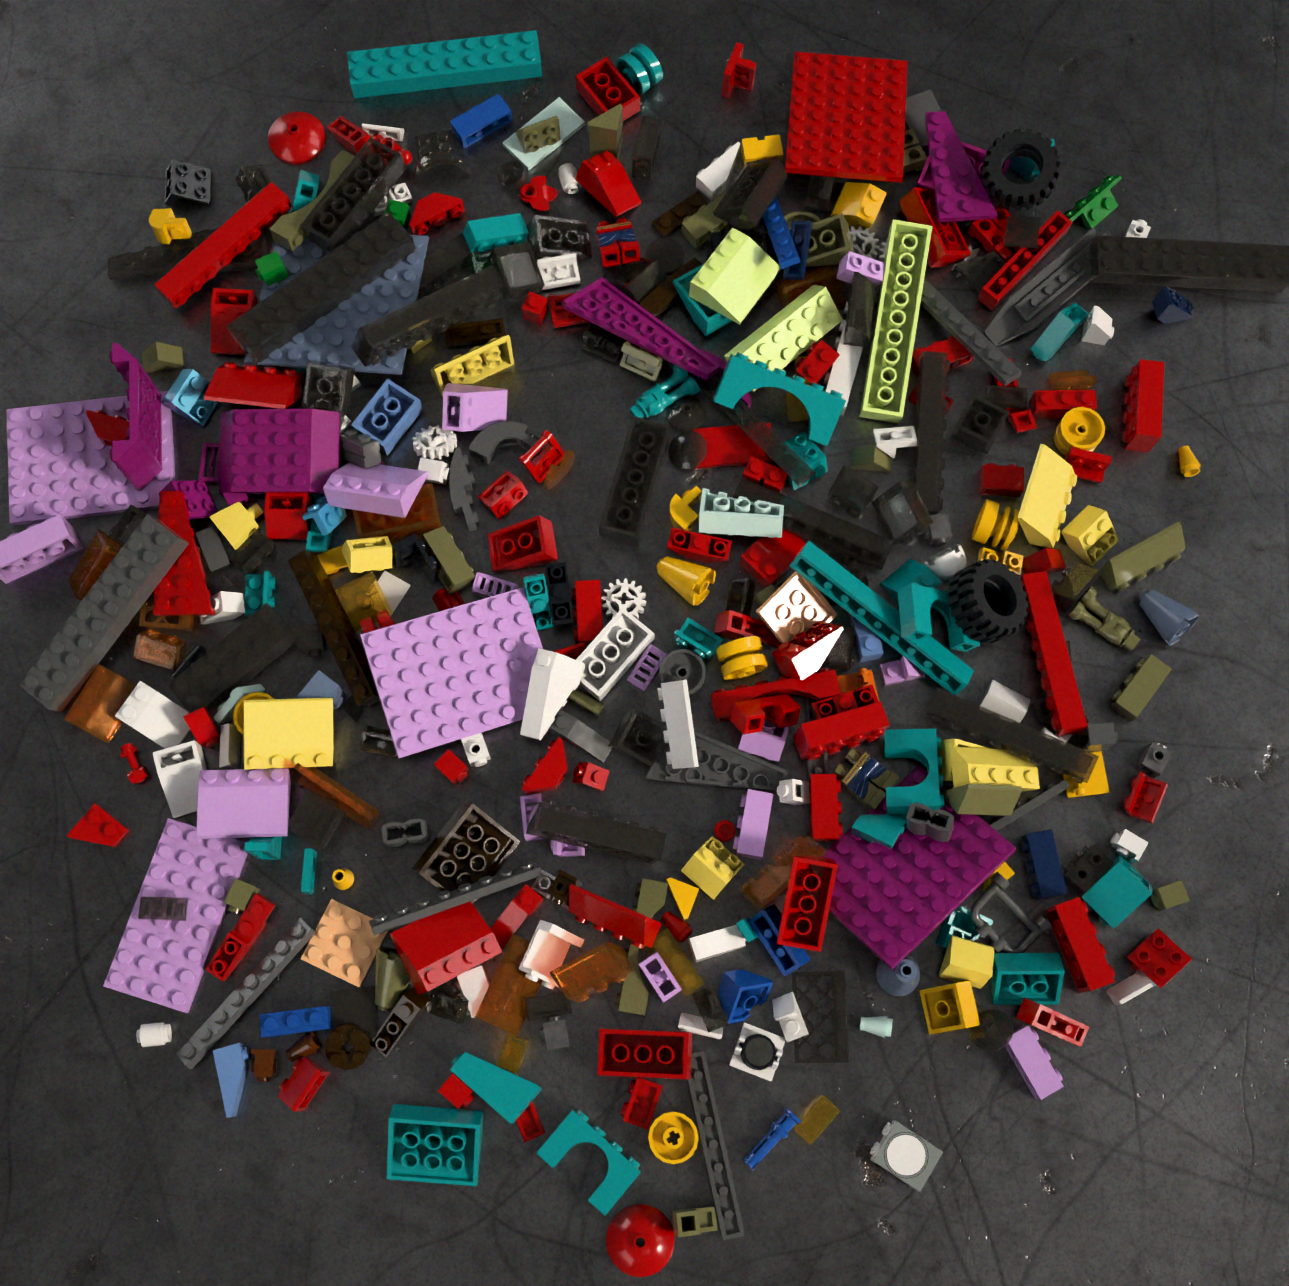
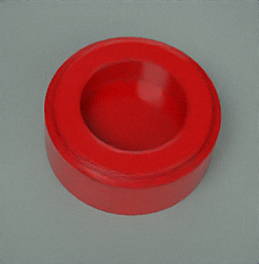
M728 820L719 821L714 828V835L720 842L731 841L736 833L734 824Z

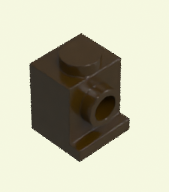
M559 869L558 875L547 893L551 896L550 901L558 906L565 904L569 907L570 885L581 888L583 884L574 876ZM565 885L564 890H563V891H560V889L562 888V886Z

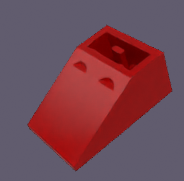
M213 288L211 301V353L246 355L258 307V299L253 290Z
M818 621L812 624L809 630L796 634L790 642L780 644L777 647L778 649L772 652V655L781 674L802 681L818 671L843 631V627Z

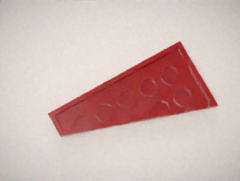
M160 491L158 519L189 544L154 589L153 615H216L211 605L210 591L206 586V576L199 550L195 545L194 531L190 526L189 512L184 493L181 491Z

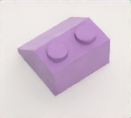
M764 720L761 732L742 734L738 749L748 754H755L767 760L779 762L789 726L779 728L775 723Z

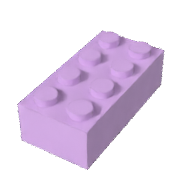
M61 514L53 515L44 522L30 525L26 530L10 534L6 539L0 541V580L7 584L83 549L74 527Z

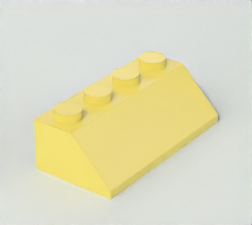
M950 747L954 788L966 784L1022 786L1021 793L1040 789L1037 766L1020 750Z

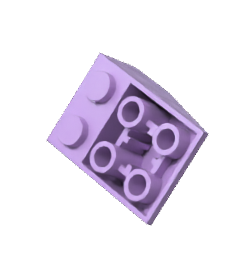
M447 383L443 390L442 430L477 431L484 430L488 426L499 422H506L508 389Z

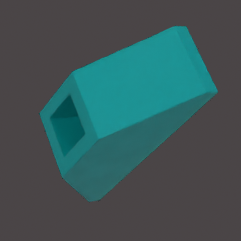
M300 170L290 213L302 209L316 198L319 175Z
M544 573L523 577L525 594L537 630L553 627Z

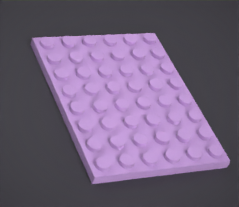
M168 391L160 392L162 409V471L142 491H137L130 484L129 480L124 477L115 463L111 461L109 451L112 447L101 442L86 415L87 410L94 412L95 410H100L108 416L114 417L118 415L129 421L126 413L127 408H129L127 396L6 409L10 524L14 526L46 521L50 516L59 514L65 519L159 509L160 497L158 493L169 482L175 481L172 411L162 403Z
M523 587L360 634L398 759L523 720L532 666L538 648L543 649Z

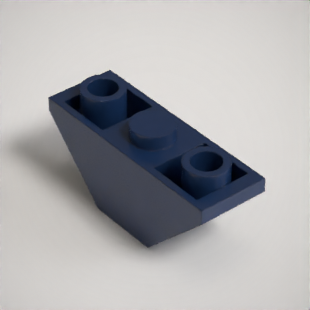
M1167 286L1162 288L1152 300L1156 317L1164 324L1194 318L1192 302L1186 300L1183 295H1179L1175 290L1173 291Z

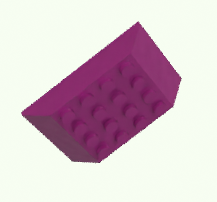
M234 409L221 413L219 495H223L224 492L246 493L247 495H266V492L308 493V495H325L324 485L330 475L339 469L340 413L319 409Z

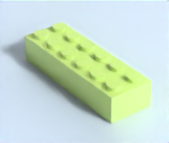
M812 285L725 354L724 357L728 362L731 354L736 355L739 352L748 356V360L755 363L756 360L768 364L766 368L774 370L775 367L783 369L843 319L827 288Z

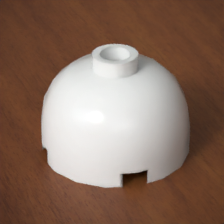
M961 544L955 545L957 549L952 550L949 547L930 557L931 562L924 561L923 564L929 567L940 581L948 579L950 582L954 575L966 566V555Z

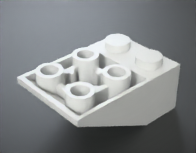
M193 740L153 752L157 774L173 818L196 812L200 770H207L202 746Z

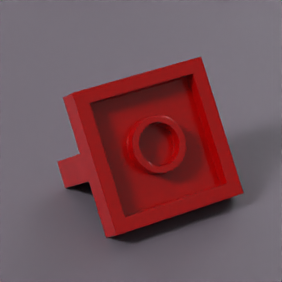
M736 42L723 73L721 93L723 97L729 98L733 86L749 92L754 87L757 63L742 58L744 44Z

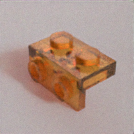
M1088 370L1050 373V390H1091L1097 384L1096 375H1089Z
M147 629L137 635L133 658L174 670L177 666L179 650L184 646L185 641L179 640L174 635L159 634L157 630Z

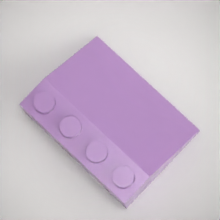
M349 462L330 475L323 490L329 506L405 518L426 480L428 472L381 464L365 468Z
M289 768L200 770L197 804V839L288 836L291 790Z

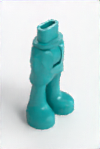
M674 364L672 376L645 391L629 410L637 421L643 417L656 416L667 406L673 404L674 401L686 395L699 393L700 388L694 378L689 377L687 370ZM684 382L680 387H678L676 390L672 391L671 393H669V394H666V393H665L666 391L670 390L671 388L675 387L676 385H678V384Z

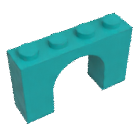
M914 582L908 583L905 587L897 590L902 638L920 641L932 635L930 609L934 607L942 614L947 623L950 649L967 652L980 646L979 641L971 639L970 635H965L962 632L963 629L956 625V620L950 613L951 607L948 606V591L921 586Z
M936 729L885 730V758L915 759L921 762L928 771L926 779L918 785L886 787L887 815H907L912 803L926 805L932 810H940V807H944V794L939 792V788H943V775L938 774V769H942V756L937 755V750L941 749V737H936Z
M580 1109L577 1112L572 1110L537 1151V1154L554 1168L568 1150L576 1144L589 1142L599 1146L607 1156L608 1173L588 1198V1201L605 1216L641 1173V1170L638 1169L640 1164L631 1155L627 1159L621 1153L623 1148L614 1140L611 1143L604 1138L606 1133L598 1125H595L593 1128L587 1122L589 1117Z

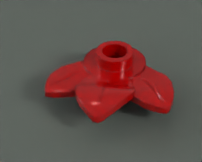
M542 175L533 177L530 183L523 185L519 194L521 200L530 203L535 210L547 211L549 210L548 202L557 197L558 191L553 187L547 186L546 176Z

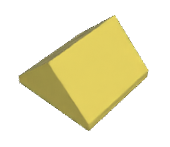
M951 935L938 976L954 982L970 981L972 987L981 989L992 977L994 947Z

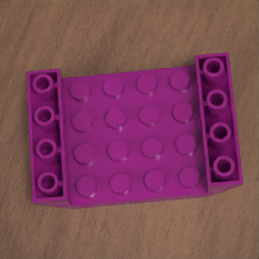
M115 342L112 343V351L109 352L110 362L115 365L117 372H120L123 380L129 385V388L126 390L129 401V408H127L126 413L130 421V428H127L128 440L112 441V449H110L109 454L111 461L120 469L130 484L137 491H142L162 471L161 393L139 361Z

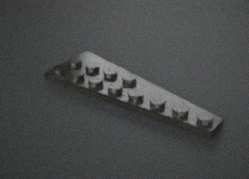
M206 229L192 233L190 239H179L170 242V244H162L156 247L148 246L139 252H127L108 258V277L110 280L165 276L217 229ZM267 229L261 233L257 240H253L246 246L242 253L237 254L230 264L224 266L218 272L257 269L258 266L255 260L268 255Z

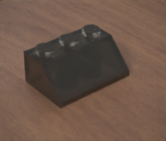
M855 271L848 293L843 345L867 347L869 340H873L874 328H871V323L875 322L876 310H873V304L877 303L878 292H875V283Z

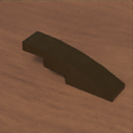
M694 257L665 279L639 305L653 316H658L678 302L680 295L673 284V280L699 267L702 263Z

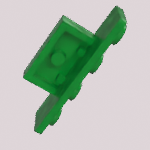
M1121 175L1106 176L1102 179V183L1099 186L1092 188L1088 192V196L1078 200L1075 203V207L1064 212L1063 215L1072 222L1080 216L1087 230L1095 227L1119 206L1110 189L1122 179Z

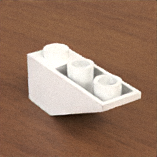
M740 142L733 146L730 145L723 155L714 158L711 164L706 169H701L696 176V188L711 202L717 195L722 194L726 190L739 155Z

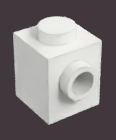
M420 458L418 470L428 472L424 482L446 485L447 480H449L450 465L443 461Z

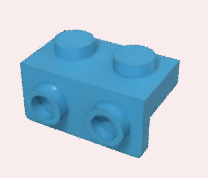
M323 495L316 500V504L309 506L307 512L302 516L303 520L313 518L322 536L333 531L347 517L345 508L329 506L326 495Z

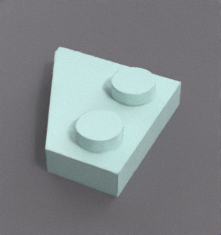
M261 684L236 687L231 691V697L218 707V712L213 718L218 724L233 720L235 706L241 698L249 693H263L266 689Z

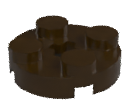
M354 1023L338 1025L330 1032L325 1041V1054L333 1067L344 1070L354 1069L362 1065L371 1048L369 1035ZM345 1041H349L350 1045H354L350 1052L342 1048Z

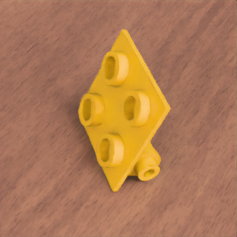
M1102 751L1081 754L1072 752L1068 755L1059 756L1063 778L1070 786L1066 789L1067 798L1110 793Z

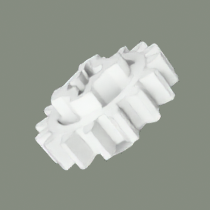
M851 226L850 235L854 253L876 259L880 246H878L879 239H874L875 233L869 234V228L863 231L862 226H859L858 230Z
M439 425L436 427L429 426L427 430L422 428L421 433L416 432V437L412 438L413 449L416 451L417 456L422 455L425 459L430 457L431 460L434 458L440 460L443 455L449 457L448 452L454 453V448H457L456 434H453L451 430H442Z
M627 578L624 579L623 583L616 579V585L609 583L610 590L604 589L603 592L606 596L601 597V602L605 603L602 605V609L607 610L606 616L612 615L614 617L618 613L612 607H616L618 610L623 607L627 611L633 608L634 610L629 613L638 620V612L644 613V608L641 606H646V601L642 600L646 597V594L640 593L642 590L641 585L635 587L634 580L631 584H628ZM629 590L632 591L636 596H632ZM622 598L626 599L625 604H621Z

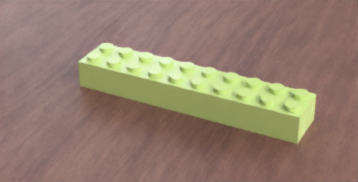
M893 219L889 228L884 259L886 264L883 281L880 284L859 417L898 424L903 417L932 226Z

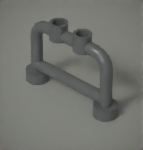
M996 872L991 877L993 883L971 906V919L977 925L974 930L982 938L988 936L992 940L989 945L994 947V950L998 953L1001 950L1004 953H1024L1043 932L1049 934L1054 927L1042 916L1034 921L1003 891L1010 883L1001 874ZM994 894L1032 931L1015 948L1010 947L979 916L980 909Z

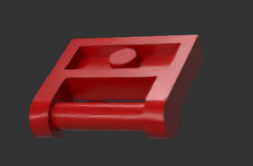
M575 293L556 296L554 294L548 295L554 328L590 322L564 309L562 305L556 306L557 303H563V300Z
M545 429L538 441L525 454L519 456L518 461L525 467L532 479L540 484L563 460L566 454L554 436ZM548 442L543 451L531 462L530 460Z

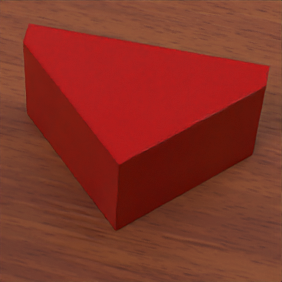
M1044 548L1023 558L1022 567L1025 574L1047 571V574L1066 570L1059 549Z

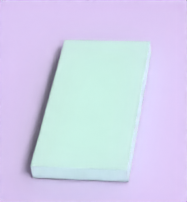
M560 97L520 128L522 129L548 118L558 116L560 141L554 145H547L535 152L526 154L516 136V132L502 143L503 147L528 171L585 126V121Z

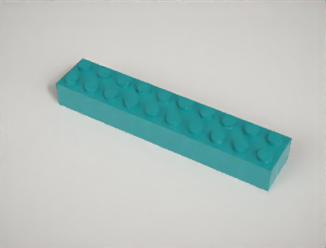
M537 30L347 52L350 85L354 98L542 77Z

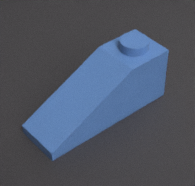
M849 613L859 663L880 660L883 655L880 637Z
M236 1043L213 1050L226 1118L237 1116L249 1067L250 1051L248 1046L245 1047L244 1043Z

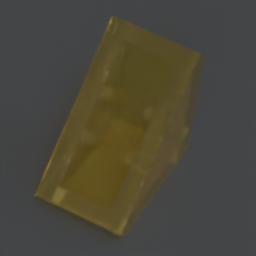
M508 1033L497 1067L517 1075L531 1042Z

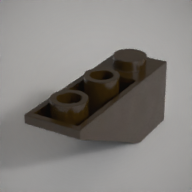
M412 987L396 1004L372 1039L371 1046L387 1058L423 1013L431 999L425 994L418 995L415 987Z

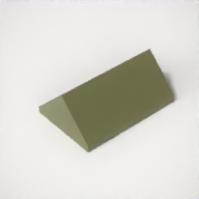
M621 104L587 122L590 158L608 150L618 159L623 140V106Z
M966 784L942 791V794H944L945 800L957 814L1011 816L1022 792V786Z

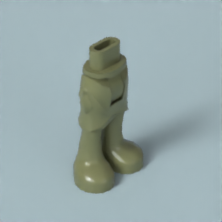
M1090 586L1067 616L1072 620H1080L1095 629L1094 632L1102 635L1111 643L1121 648L1124 646L1129 651H1132L1141 638L1134 634L1135 631L1131 629L1129 623L1124 618L1116 616L1096 601L1097 591ZM1085 608L1101 617L1102 622L1087 612Z

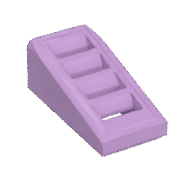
M477 572L472 587V594L487 598L498 595L496 594L498 585L502 586L501 594L506 591L507 587L510 588V591L517 589L518 584ZM482 581L485 582L483 590L480 589ZM490 583H492V584H493L492 591H491V592H488Z
M649 644L628 677L627 682L645 692L659 671L660 664L667 654L654 645ZM652 653L660 659L657 661L649 655ZM647 660L648 662L655 665V667L652 668L644 662ZM642 667L646 671L650 672V675L648 676L647 674L640 671V668ZM636 674L645 679V683L635 678Z
M541 793L520 796L525 841L546 839L547 834ZM538 802L537 806L526 807V804ZM539 811L538 814L527 815L529 812ZM540 820L538 823L528 824V821Z

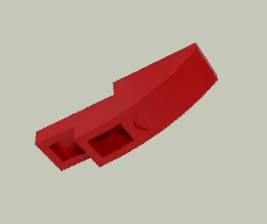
M256 893L234 929L228 932L205 970L224 982L261 934L267 924L266 920L276 905L261 894Z

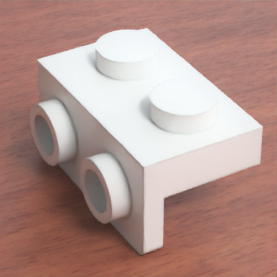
M564 253L556 257L547 256L537 260L542 290L581 284L575 253Z

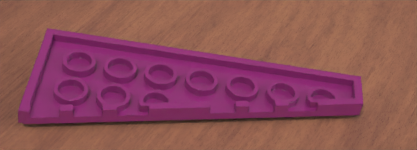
M603 277L563 300L562 307L705 380L719 372L720 365Z

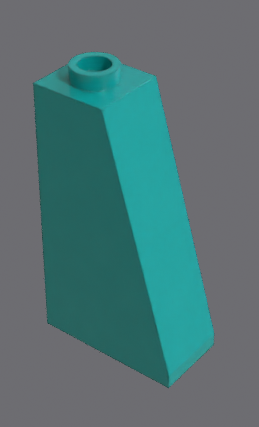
M466 1052L463 1055L459 1053L451 1062L453 1066L450 1070L510 1124L516 1122L518 1117L521 1116L542 1090L539 1085Z

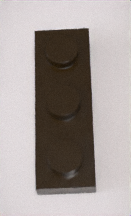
M697 191L653 220L652 226L665 239L681 228L682 222L687 216L694 215L700 207L709 203Z
M503 318L444 326L447 347L484 343L493 338L505 336Z

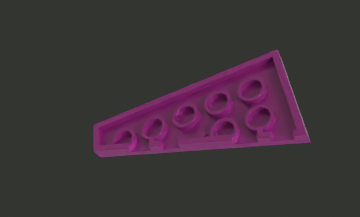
M926 112L924 117L938 222L996 219L998 214L946 112Z

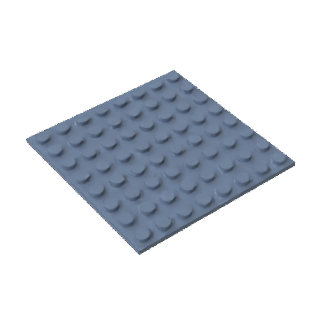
M314 229L293 252L273 240L271 253L278 252L289 277L270 286H267L265 281L263 282L244 361L245 364L402 375L429 237Z

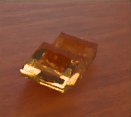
M566 449L560 466L551 464L544 480L545 489L550 490L564 478L575 460L574 451Z

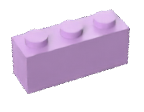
M748 789L746 795L742 794L740 807H744L743 815L738 816L736 828H740L739 837L735 836L733 849H736V856L757 860L763 858L773 800L772 793Z
M1029 1025L1022 1026L1001 1038L1035 1100H1042L1064 1087L1061 1082L1063 1078L1056 1068L1053 1069L1049 1062L1051 1057L1045 1048H1041L1037 1041L1039 1036L1033 1028H1030Z

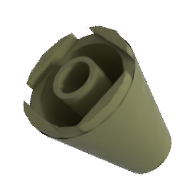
M380 947V949L377 948L375 1004L379 1006L378 1009L390 1012L403 996L411 979L397 949Z

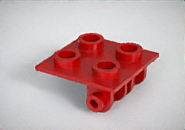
M1159 928L1127 956L1133 962L1132 967L1136 971L1141 970L1160 989L1192 960L1189 955Z

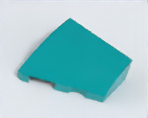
M862 814L853 824L852 834L870 843L875 841L892 849L900 834L902 835L907 826V815Z
M958 906L944 920L936 944L947 948L951 935L975 941L980 935L974 930L977 925L971 919L970 910ZM979 914L990 926L992 925L994 920Z

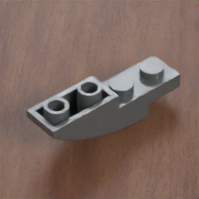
M457 447L450 466V495L455 515L464 513L470 532L477 530L476 522H479L476 510L472 511L470 504L473 503L470 491H473L472 483H475L472 471H467L466 465H469L466 453L462 454L460 447Z

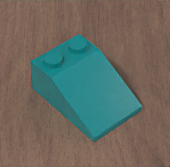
M702 264L673 280V284L694 323L707 336L732 322V320L689 297L690 282L704 265Z

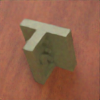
M626 341L621 349L624 354L619 366L654 382L657 381L663 363L666 360Z

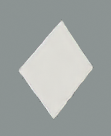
M384 571L364 603L379 612L387 609L391 617L411 585Z

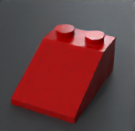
M608 150L582 161L575 180L614 216H619L641 204V200L621 162Z
M541 515L487 534L492 572L494 573L541 566L558 560L553 524Z
M783 522L782 538L761 537L741 555L739 563L765 588L771 584L775 586L792 569L789 565L806 543Z

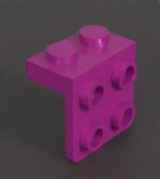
M171 481L161 490L181 491L184 493L189 520L210 518L211 515L217 513L207 485L203 481Z

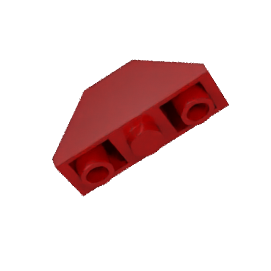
M434 192L418 200L409 224L412 235H423L428 230L439 227L452 218L461 216L465 212L462 199Z
M87 410L86 415L97 437L104 445L112 447V441L128 440L127 428H130V421L118 415L114 417L108 416L100 410H95V412Z
M672 527L667 548L690 560L704 563L728 561L732 541Z
M871 684L812 703L811 705L816 719H821L879 701Z
M560 737L556 741L552 740L546 748L548 753L544 758L540 757L534 765L535 771L531 776L528 774L522 781V792L525 795L556 790L567 775L568 768L564 745Z

